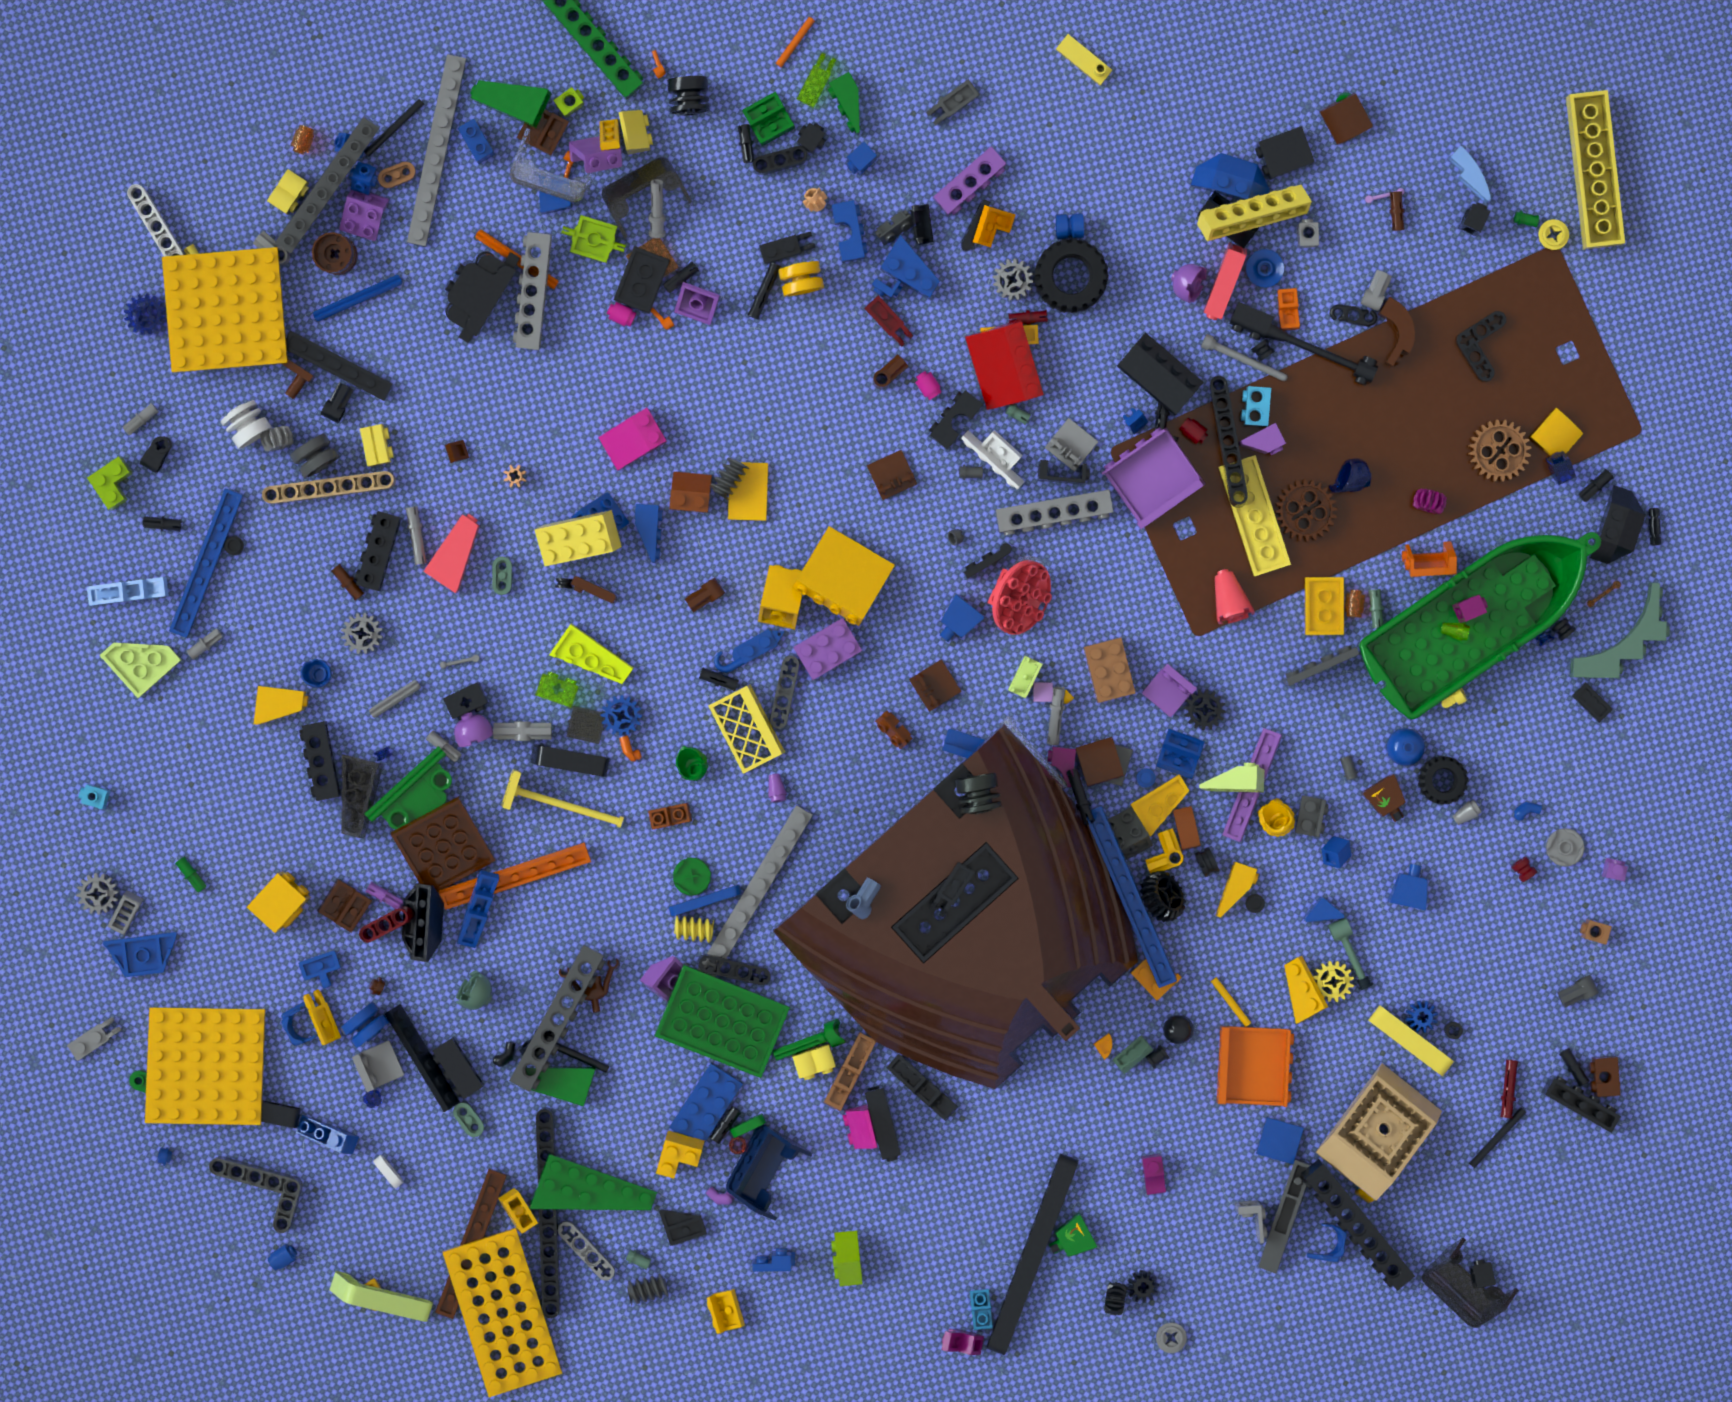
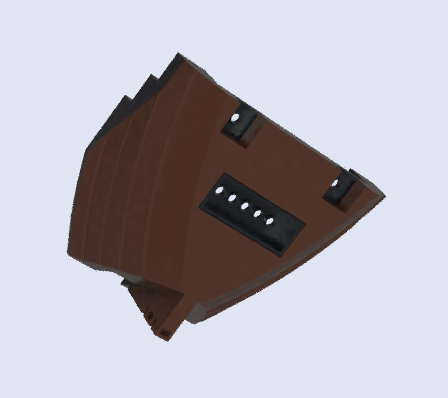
M1005 723L806 903L801 904L773 929L775 935L800 963L842 1005L875 1042L949 1075L993 1089L1001 1085L1024 1064L1014 1051L1041 1027L1052 1038L1059 1034L1065 1041L1080 1029L1074 1018L1081 1012L1071 1000L1092 981L1100 976L1110 987L1138 962L1131 922L1089 825H1083L1081 814L1077 810L1076 804ZM996 773L998 786L991 788L990 793H1000L999 797L992 798V802L1001 801L1002 806L990 812L962 814L960 808L967 807L969 804H959V800L966 798L967 793L963 796L955 794V780ZM959 861L975 872L968 882L974 885V891L971 894L962 891L959 896V905L956 907L951 906L942 920H937L934 917L935 910L945 907L947 901L941 898L934 910H931L929 907ZM980 870L988 871L989 878L987 880L981 881L978 878ZM868 877L879 883L881 888L870 904L872 908L870 915L865 919H859L847 909V900L842 901L838 898V892L843 889L847 890L849 898L857 895ZM922 922L930 924L929 932L922 933L919 926Z

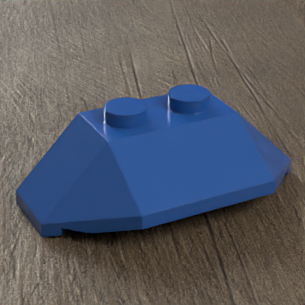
M1223 153L1196 166L1191 186L1211 192L1216 191L1220 195L1237 200H1246L1257 195L1268 194L1270 190L1258 164Z

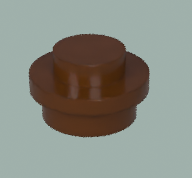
M381 977L371 981L369 986L370 994L378 996L381 994L385 986V981Z

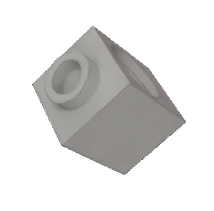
M1304 219L1302 223L1297 225L1298 248L1319 246L1318 222H1313V219ZM1306 228L1311 229L1313 232L1312 238H1306L1303 230Z

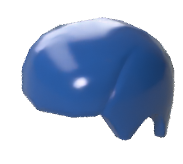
M318 659L305 662L300 671L302 680L312 688L325 686L332 677L330 666L325 661Z

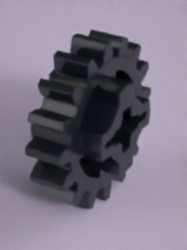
M1205 689L1203 694L1200 690H1197L1198 695L1190 694L1192 700L1186 699L1189 706L1184 707L1185 710H1188V713L1184 716L1190 717L1188 723L1194 722L1195 729L1200 725L1203 731L1205 726L1209 730H1212V724L1219 726L1217 720H1223L1224 718L1220 715L1221 713H1226L1225 710L1221 709L1225 703L1219 702L1222 697H1215V691L1208 694V689ZM1202 697L1201 703L1197 706L1193 705L1197 699ZM1209 698H1211L1216 703L1217 708L1213 707L1210 704ZM1204 704H1206V708L1212 709L1213 711L1206 712L1205 715H1203V712L1200 710H1196V708H1202L1204 707ZM1192 712H1196L1200 716V722L1194 718ZM1216 714L1212 721L1207 722L1209 716Z

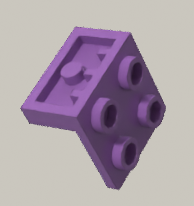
M351 190L346 198L339 229L376 241L382 215L388 206L389 199L372 193L366 195Z
M1165 664L1143 690L1142 694L1169 717H1172L1197 688L1169 664Z

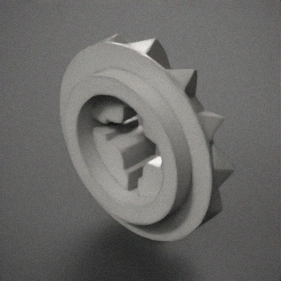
M1175 1322L1165 1323L1159 1327L1156 1333V1342L1164 1352L1176 1353L1186 1344V1332L1181 1325ZM1165 1332L1169 1334L1175 1333L1174 1337L1177 1343L1172 1340L1167 1342L1168 1337Z

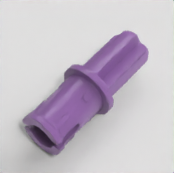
M372 881L365 891L378 898L380 902L383 901L395 909L400 908L403 904L402 899L388 892L389 889L385 890Z

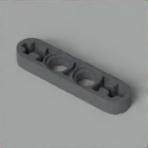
M794 656L785 657L781 666L770 717V723L776 729L784 728L788 721L799 670V661ZM790 659H794V663H796V667H792L791 673L795 672L794 677L788 674L783 675V670L788 671V666L785 665V662L790 661ZM785 677L792 680V686L788 689L783 688L781 685V681ZM785 696L788 699L786 707H780L777 704L779 697ZM775 708L787 710L786 714L782 713L781 719L784 720V723H780V726H776V722L773 721V718L778 717V712H775Z

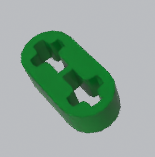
M761 1113L734 1126L730 1131L733 1138H736L765 1124L766 1120Z

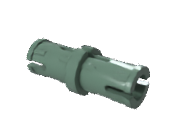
M1381 589L1368 590L1372 629L1379 628L1384 624L1382 612L1384 606H1382Z

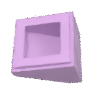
M1034 682L1033 702H1052L1053 683Z

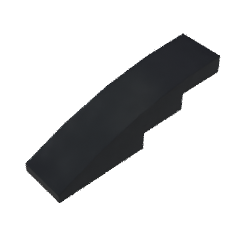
M898 1054L886 1067L943 1120L946 1121L958 1108L951 1099L902 1055Z

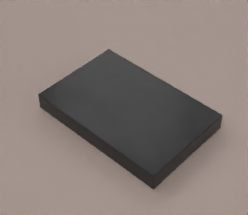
M634 246L613 300L650 314L670 260Z

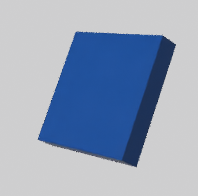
M1266 1117L1256 1154L1294 1164L1304 1128Z

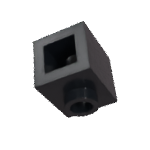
M809 123L808 126L804 125L798 133L800 138L797 141V145L802 146L813 155L816 149H821L826 142V139H824L826 136L823 132L824 128L817 123H814V125Z

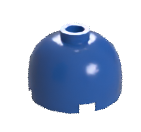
M1402 728L1394 731L1389 736L1386 750L1389 758L1394 763L1410 766L1420 761L1424 754L1425 744L1422 736L1417 731Z

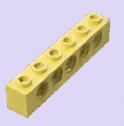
M1302 185L1290 186L1283 190L1272 191L1261 196L1257 195L1232 204H1224L1217 208L1206 209L1200 213L1197 225L1205 239L1211 241L1305 215L1308 213L1312 201Z

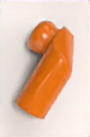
M629 736L619 738L622 751L630 761L636 762V760L642 758L640 750H632Z

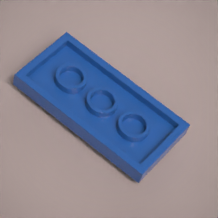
M710 1063L669 1128L679 1134L706 1142L743 1083Z

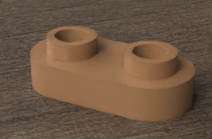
M401 162L383 169L378 175V181L382 187L390 189L411 181L416 175V169L410 162ZM409 169L410 173L403 175V170ZM386 176H391L392 180L386 182L385 178Z

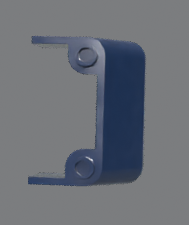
M761 1125L755 1130L729 1177L726 1190L755 1213L776 1221L777 1217L767 1210L772 1198L766 1189L784 1157L792 1160L799 1152L810 1157L813 1153L766 1125Z

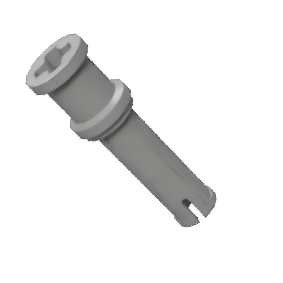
M655 179V183L654 180L651 181V214L648 220L650 222L649 236L652 238H663L666 236V231L664 230L666 217L663 214V181Z

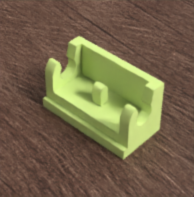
M1024 656L1008 690L1026 699L1043 664Z

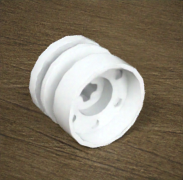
M255 400L235 407L220 421L223 426L231 424L226 428L228 433L237 431L232 440L239 450L260 439L262 432L272 429L266 417L255 418L261 412L260 408L251 411L257 405Z

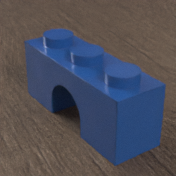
M854 200L831 204L835 225L845 224L852 231V235L848 240L839 242L842 263L865 259L864 254H867L868 251L866 242L862 243L861 235H864L863 224H859L857 216H861L859 204L855 205Z

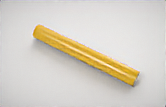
M1217 977L1212 979L1210 982L1245 1027L1250 1025L1251 1021Z

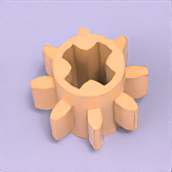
M811 188L806 191L804 195L806 200L803 201V204L806 208H809L810 212L813 210L816 212L821 211L826 205L824 200L828 197L820 188Z
M510 465L511 470L509 472L504 471L507 474L504 482L510 481L511 488L514 484H517L520 488V482L527 481L523 478V475L527 472L519 471L520 465L516 469ZM518 471L517 475L520 476L519 480L515 479L514 481H512L513 478L510 476V474H515V472Z

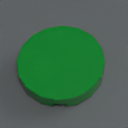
M686 858L676 865L673 872V881L675 887L681 893L698 895L708 888L711 881V872L703 860Z

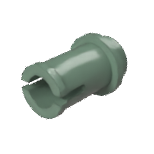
M1010 404L1005 414L1009 418L1012 417L1026 425L1031 414L1016 407L1017 404Z
M630 1249L626 1260L629 1261V1264L633 1263L647 1270L651 1258L637 1253L635 1249L634 1251Z

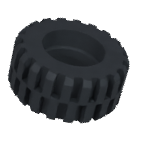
M1078 238L1062 239L1051 244L1042 253L1035 268L1034 281L1036 283V290L1042 297L1041 299L1049 304V307L1052 309H1057L1063 313H1077L1087 310L1097 303L1107 287L1109 275L1104 256L1098 252V248L1094 245L1088 244L1085 240H1077ZM1066 258L1079 259L1087 266L1089 271L1087 286L1075 294L1062 292L1056 286L1053 279L1056 265Z

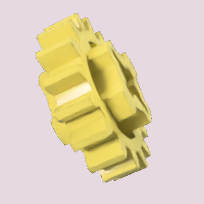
M1328 961V966L1321 963L1322 969H1315L1318 975H1314L1313 978L1316 980V984L1323 997L1327 996L1328 1002L1332 998H1334L1335 1002H1338V997L1345 999V993L1351 994L1348 988L1354 987L1350 983L1354 977L1348 975L1351 973L1350 969L1344 970L1346 968L1345 964L1339 966V961H1335L1334 965H1332V962ZM1335 969L1340 970L1344 976H1338ZM1327 971L1325 978L1321 979L1323 973ZM1331 977L1338 979L1334 984L1335 986L1326 982L1331 981ZM1345 984L1344 988L1339 992L1340 986ZM1322 987L1330 988L1331 994L1326 993Z

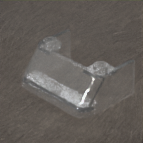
M526 128L510 169L511 180L516 184L571 202L581 201L589 192L596 172L587 173L586 178L576 177L571 180L535 168V164L531 160L524 158L530 140V129Z

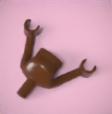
M617 958V964L614 967L611 966V961L608 960L609 968L603 985L601 976H595L596 980L592 988L588 987L585 991L587 995L585 1000L591 1001L593 1013L600 1012L599 999L608 994L613 971L620 967V961ZM559 969V975L566 978L567 975H563L562 969ZM574 980L572 987L576 991L581 990L579 984Z

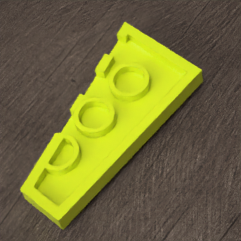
M572 623L549 654L552 657H557L567 663L577 665L620 684L624 683L634 667Z

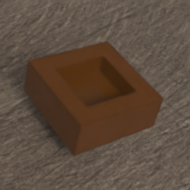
M464 440L445 445L450 463L469 458Z

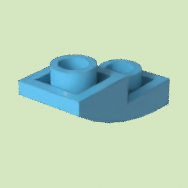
M989 1289L970 1291L974 1331L993 1329Z

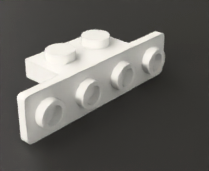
M995 430L983 443L970 431H967L961 437L964 444L978 453L981 460L990 464L995 473L1001 474L1011 487L1019 489L1025 481L1011 468L1023 455Z

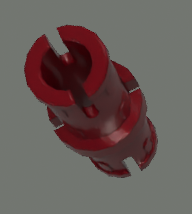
M1025 310L1022 313H1008L1009 319H1012L1009 320V323L1016 320H1021L1023 324L1027 325L1048 322L1047 310L1034 312Z

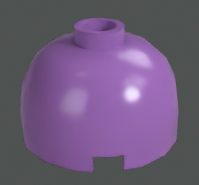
M1186 264L1179 268L1178 271H1174L1171 281H1173L1172 287L1176 296L1188 303L1194 302L1203 289L1201 282L1202 279L1206 280V268L1195 264Z
M472 712L462 715V720L458 721L454 727V736L458 747L472 745L471 742L475 741L479 743L493 735V729L489 721L482 715H473Z

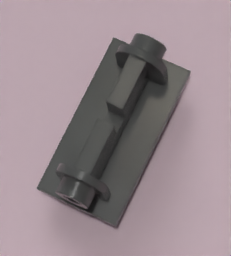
M906 210L899 211L890 218L894 223L893 225L886 221L876 228L877 231L874 233L880 238L884 246L887 243L893 242L898 235L908 231L914 224L912 223L911 215Z

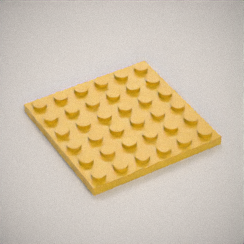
M278 247L162 257L172 373L288 363Z
M149 1008L145 1123L261 1125L266 1010Z

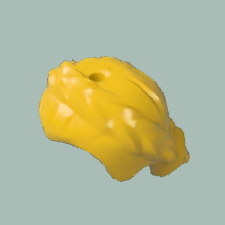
M1279 798L1271 800L1257 811L1263 830L1271 836H1285L1294 828L1295 814Z

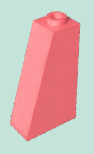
M1229 242L1204 308V313L1207 314L1206 317L1213 320L1223 318L1247 256L1246 248L1243 249L1241 246Z
M462 514L423 571L454 593H458L480 527L476 523L478 520L470 514L467 517Z

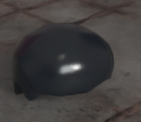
M1184 1015L1170 1017L1165 1021L1163 1027L1165 1038L1174 1044L1187 1042L1192 1037L1194 1031L1192 1021Z

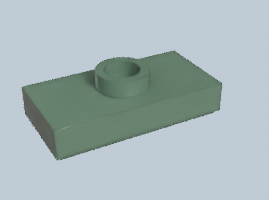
M1141 1035L1112 1060L1125 1075L1154 1049Z

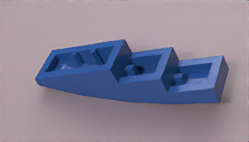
M480 870L462 922L457 944L476 948L488 918L487 913L493 901V893L499 881V874Z

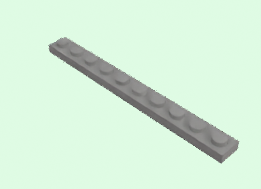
M449 54L446 57L407 243L427 246L466 58Z
M797 805L795 806L707 954L723 958L728 957L813 816L812 814ZM709 959L702 961L704 968L707 965L714 966V971L716 970V964L709 962Z

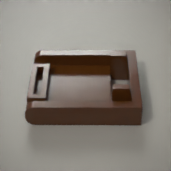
M574 576L571 585L575 586L574 590L582 593L584 590L609 603L617 601V595L578 576Z

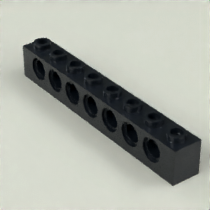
M1319 1159L1301 1173L1305 1178L1303 1183L1309 1190L1313 1188L1317 1192L1314 1195L1321 1204L1323 1202L1326 1203L1328 1206L1326 1211L1332 1218L1336 1216L1339 1219L1337 1223L1344 1232L1348 1230L1351 1234L1349 1239L1355 1246L1359 1244L1362 1247L1360 1251L1367 1260L1371 1258L1374 1262L1371 1266L1378 1274L1382 1272L1385 1275L1383 1280L1390 1288L1394 1286L1398 1291L1415 1277ZM1321 1181H1326L1323 1187H1318ZM1333 1195H1337V1199L1331 1202L1330 1198ZM1344 1209H1349L1346 1215H1341ZM1356 1223H1360V1227L1354 1230L1353 1226ZM1372 1237L1369 1243H1364L1366 1238ZM1379 1251H1383L1382 1256L1376 1257ZM1390 1265H1395L1392 1271H1387Z

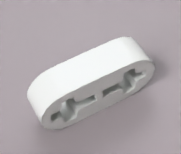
M379 1155L373 1160L376 1167L395 1189L404 1183L400 1175L384 1156Z

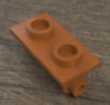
M885 711L875 720L878 728L890 737L892 744L899 747V749H902L913 739L911 737L912 734L903 725L898 729L895 727L900 721L892 712Z

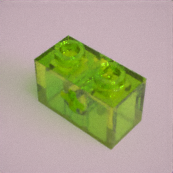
M550 671L547 674L542 673L535 695L573 708L580 686L576 685L577 681L567 677L565 681L558 679L559 675ZM560 683L563 692L556 694L553 686H557Z

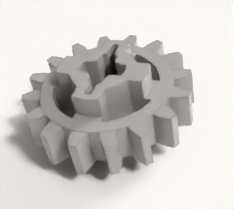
M1015 258L1013 263L1010 259H1006V265L1001 262V269L995 268L998 274L992 277L997 279V282L993 284V286L999 287L996 292H1003V298L1009 295V300H1013L1014 296L1017 300H1020L1021 294L1028 296L1026 290L1032 291L1029 285L1030 283H1035L1034 280H1030V277L1034 275V273L1028 272L1031 267H1024L1025 261H1021L1018 264V259ZM1010 267H1016L1011 272L1005 271ZM1023 272H1024V274H1025L1026 281H1023V277H1022ZM1016 275L1015 279L1017 282L1012 283L1010 277ZM1002 278H1004L1005 281L1004 287L1002 285ZM1016 287L1022 288L1018 292H1012Z
M356 613L355 619L350 616V622H344L347 626L346 629H341L342 632H345L341 639L347 640L344 646L350 645L349 651L351 652L357 649V654H360L361 650L368 654L369 648L375 651L374 645L380 646V643L377 641L378 638H383L382 635H379L383 628L377 627L380 622H373L374 616L367 618V613H364L363 617ZM360 621L358 627L355 629L351 628L354 623ZM368 622L373 626L374 632L369 630ZM364 628V632L370 634V636L366 635L360 639V635H357L354 631L358 632ZM350 635H353L356 639V645L351 641ZM368 639H373V641L369 645L364 646L365 641H367Z
M94 873V878L91 875H87L88 881L82 879L83 886L77 887V889L81 890V893L76 894V896L82 899L78 903L85 904L83 910L90 908V914H93L96 910L97 914L100 915L102 909L105 913L109 912L108 906L114 908L115 905L112 902L119 900L115 897V894H118L119 891L114 889L117 883L112 884L113 878L106 879V874H102L99 877L98 873ZM102 882L105 883L109 889H106L104 886H102ZM92 883V888L86 891L88 885ZM97 889L98 892L106 893L99 896V898L96 895H90L91 893L96 892ZM110 896L108 902L105 905H103V900L106 897ZM87 898L91 899L94 905L90 904Z

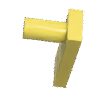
M1069 34L1056 48L1061 55L1100 86L1112 72L1110 67Z

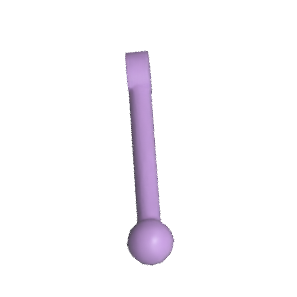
M1399 188V189L1397 190V191H1402V195L1404 194V189H1403V188ZM1390 192L1377 196L1368 195L1365 197V202L1371 203L1373 200L1389 197Z

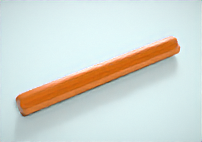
M480 229L477 232L476 239L503 257L507 258L510 252L520 257L516 265L524 270V266H521V255ZM531 266L529 269L530 275L533 277L538 276L539 269L536 266ZM548 274L547 286L555 289L559 281Z

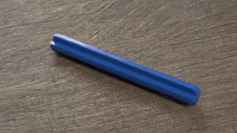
M395 275L313 312V316L316 321H321L402 285V279L399 275Z

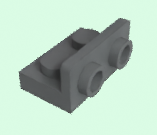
M1301 796L1295 833L1319 837L1320 834H1323L1325 823H1322L1323 815H1327L1328 804H1326L1325 799Z

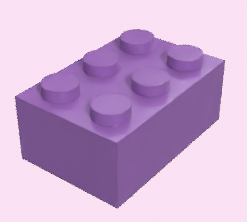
M843 618L793 647L812 680L862 651Z

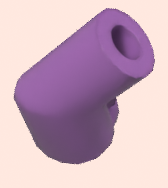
M712 1186L705 1192L718 1205H729L735 1198L728 1192L719 1194Z

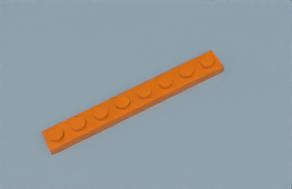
M585 842L493 872L499 874V881L493 894L591 862ZM477 878L439 890L445 910L468 903Z

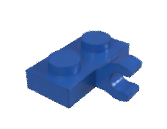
M336 950L298 963L304 981L319 976L323 988L332 986L327 973L341 968Z

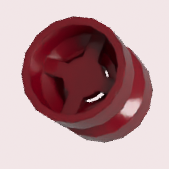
M1527 856L1511 866L1513 871L1519 874V879L1522 883L1538 872L1535 867H1530V860Z

